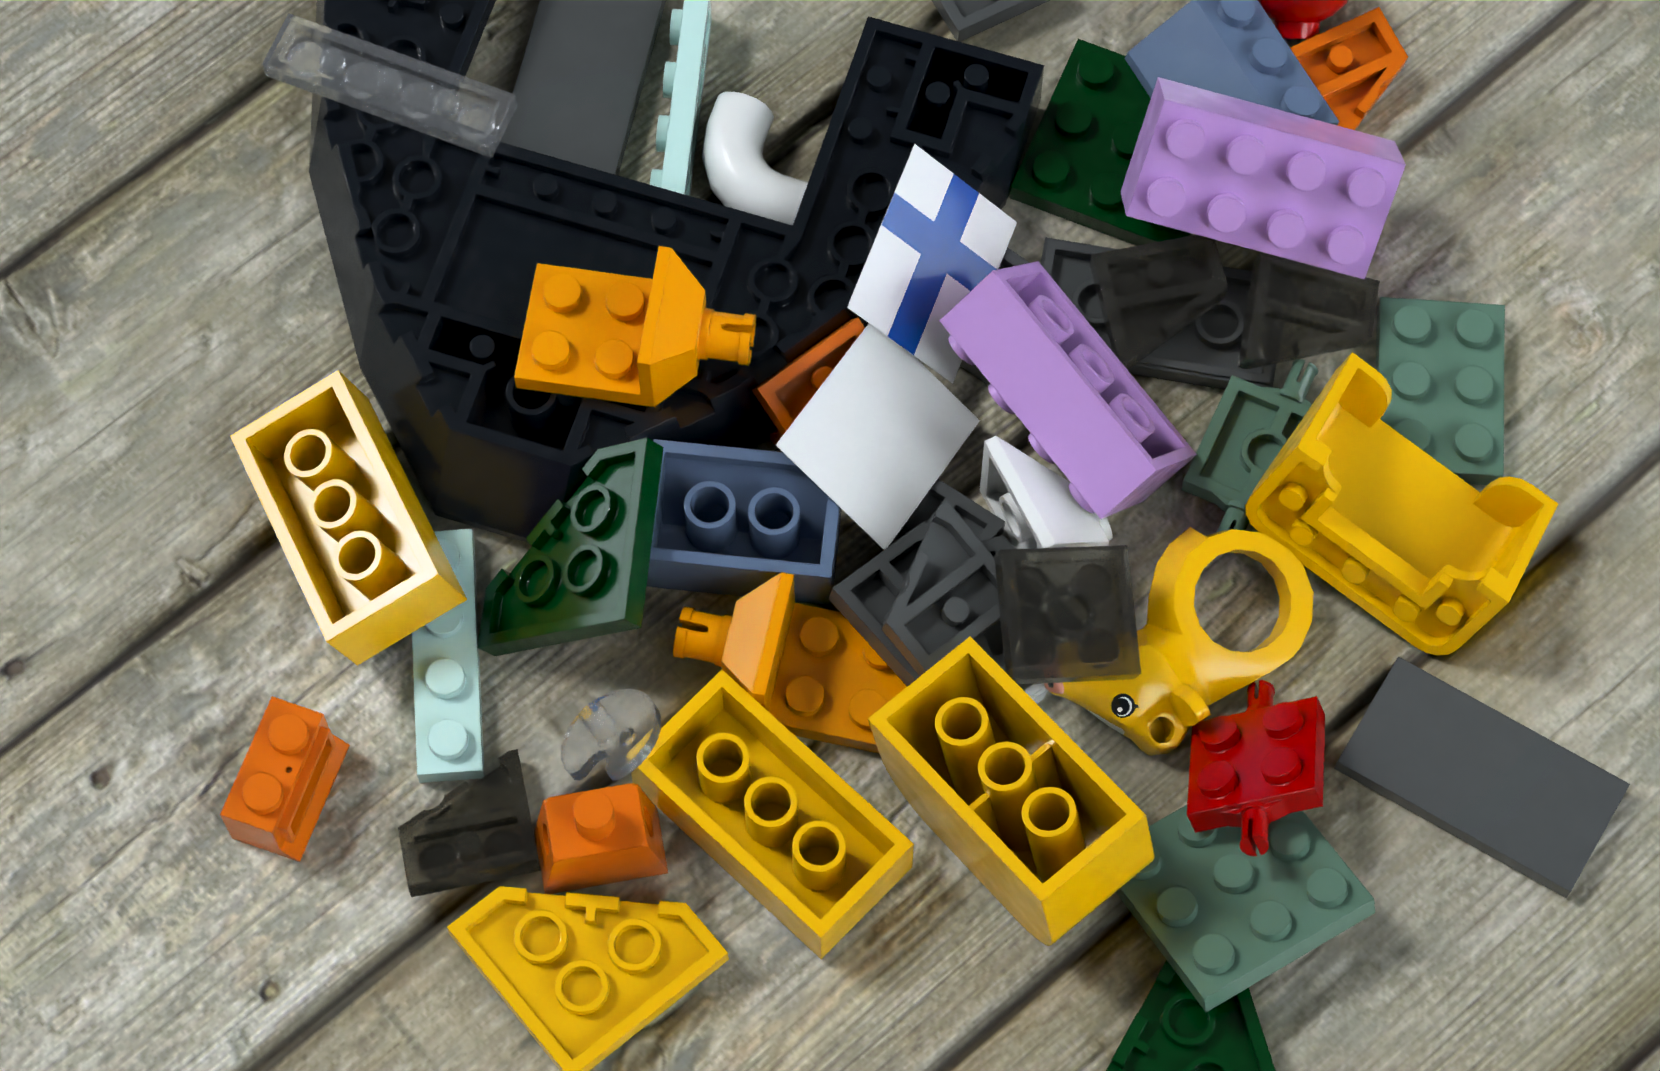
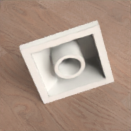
M998 436L989 438L984 441L980 492L991 513L1005 521L1003 535L1025 557V562L1029 569L1036 574L1043 575L1057 588L1104 566L1109 540L1113 538L1107 517L1100 519L1096 513H1090L1082 508L1069 491L1068 486L1071 482Z

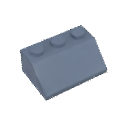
M1191 0L1129 50L1125 57L1128 65L1150 98L1152 97L1157 78L1160 77L1333 125H1338L1339 120L1258 0Z
M654 439L655 443L664 448L646 587L743 597L777 574L784 572L794 575L795 602L831 606L832 602L829 600V596L834 587L841 508L783 452Z

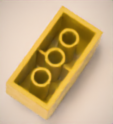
M971 636L868 718L882 762L895 785L912 808L1031 935L1047 946L1054 944L1154 860V851L1146 814Z

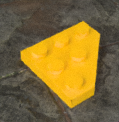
M499 886L447 926L449 935L560 1071H590L729 960L728 952L687 903L659 901V904L620 901V897L571 892H566V896L531 893L527 892L526 888Z

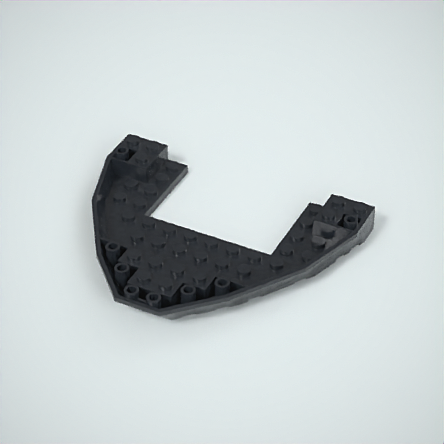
M317 0L309 175L361 372L434 514L529 543L526 540L527 536L556 500L559 499L567 503L588 477L582 468L597 449L643 438H649L652 441L658 439L752 449L769 437L770 433L777 428L754 395L752 389L851 319L858 317L864 327L868 325V322L848 309L847 306L914 144L999 209H1002L1007 202L1011 185L1041 101L1044 65L868 16L793 225H789L446 127L445 125L496 0ZM658 247H670L705 289L707 308L715 309L718 312L756 315L754 346L750 347L752 357L749 366L739 365L738 362L710 358L708 360L700 359L697 376L656 407L519 389L515 386L514 375L537 263L653 279Z

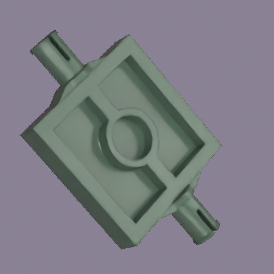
M1295 359L1282 389L1260 387L1236 376H1231L1196 452L1197 455L1193 458L1183 480L1181 489L1216 504L1225 512L1217 532L1230 529L1246 530L1249 520L1246 516L1245 505L1249 497L1312 405L1305 399L1315 376L1318 374V368L1311 362H1309L1301 381L1298 382L1305 360Z

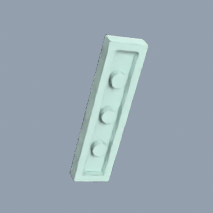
M684 0L683 9H672L670 45L678 46L676 62L666 61L663 77V98L671 99L670 115H659L656 132V151L665 152L663 170L652 169L650 185L690 196L712 21L711 0Z
M472 529L434 531L467 600L412 633L417 776L420 783L485 778L480 659L479 648H477L479 636L474 535Z

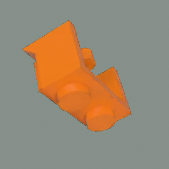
M273 696L271 697L220 813L232 839L298 862L301 861L350 746L331 733L324 714Z

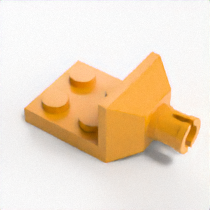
M658 247L653 279L537 263L514 375L515 386L519 389L656 407L697 376L700 359H718L749 366L752 357L750 347L754 346L756 315L718 312L715 309L707 308L705 289L670 247Z
M781 572L738 599L732 616H719L696 611L695 608L686 606L682 608L679 617V623H682V627L677 626L673 657L701 660L722 667L724 672L795 736L879 754L868 718L907 686L841 612L795 603L793 574Z

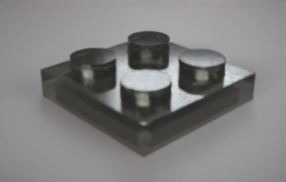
M1128 545L1000 550L994 556L1005 672L1017 684L1135 679L1141 674Z

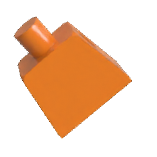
M638 784L616 785L553 796L543 800L535 827V836L545 894L668 874L658 810Z

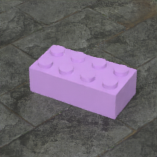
M1158 77L1120 192L1125 213L1128 217L1365 279L1406 164L1395 141Z
M1039 261L993 270L939 320L950 333L948 340L955 353L966 363L977 366L990 382L988 390L994 401L1006 412L1016 414L1030 432L1028 439L1033 449L1045 461L1052 464L1055 463L1071 482L1068 487L1076 502L1086 511L1096 513L1100 519L1144 502L1197 455Z

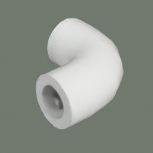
M723 92L719 94L706 124L701 156L712 192L726 207L793 225L808 182L783 175L773 170L764 160L762 153L765 139L774 118L772 111L757 98L744 93Z

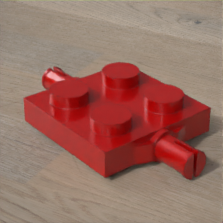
M1259 680V690L1255 681L1248 685L1247 710L1245 712L1228 716H1217L1209 720L1200 721L1192 726L1187 800L1188 819L1195 833L1226 826L1240 827V849L1249 856H1257L1256 847L1260 855L1268 851V827L1271 822L1290 813L1323 807L1325 713L1320 701L1315 696L1273 705L1275 688L1270 682L1265 680Z

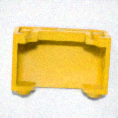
M1352 352L1336 369L1256 485L1245 505L1246 516L1250 524L1258 532L1265 533L1287 547L1306 568L1411 645L1428 654L1437 656L1449 655L1457 651L1509 603L1558 503L1529 482L1510 476L1495 479L1481 492L1473 488L1380 419L1392 400V389L1387 379L1379 371Z

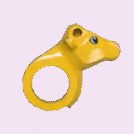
M1189 527L1167 546L1156 564L1148 597L1147 624L1142 629L1116 635L1091 645L1075 642L1059 644L1048 652L1041 663V676L1045 688L1051 694L1066 698L1082 706L1106 725L1131 739L1147 755L1168 754L1179 746L1191 726L1196 725L1211 715L1207 706L1272 672L1294 657L1301 648L1312 623L1314 595L1304 565L1287 547L1262 532L1230 529L1205 536ZM1227 552L1245 554L1261 563L1274 579L1279 594V616L1270 636L1257 648L1246 652L1230 651L1213 642L1200 626L1194 608L1195 586L1203 569L1218 555Z

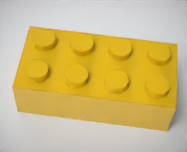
M339 370L230 435L326 642L357 666L467 600L368 397Z
M723 670L717 673L629 759L632 782L641 787L652 803L820 959L912 868L914 844Z

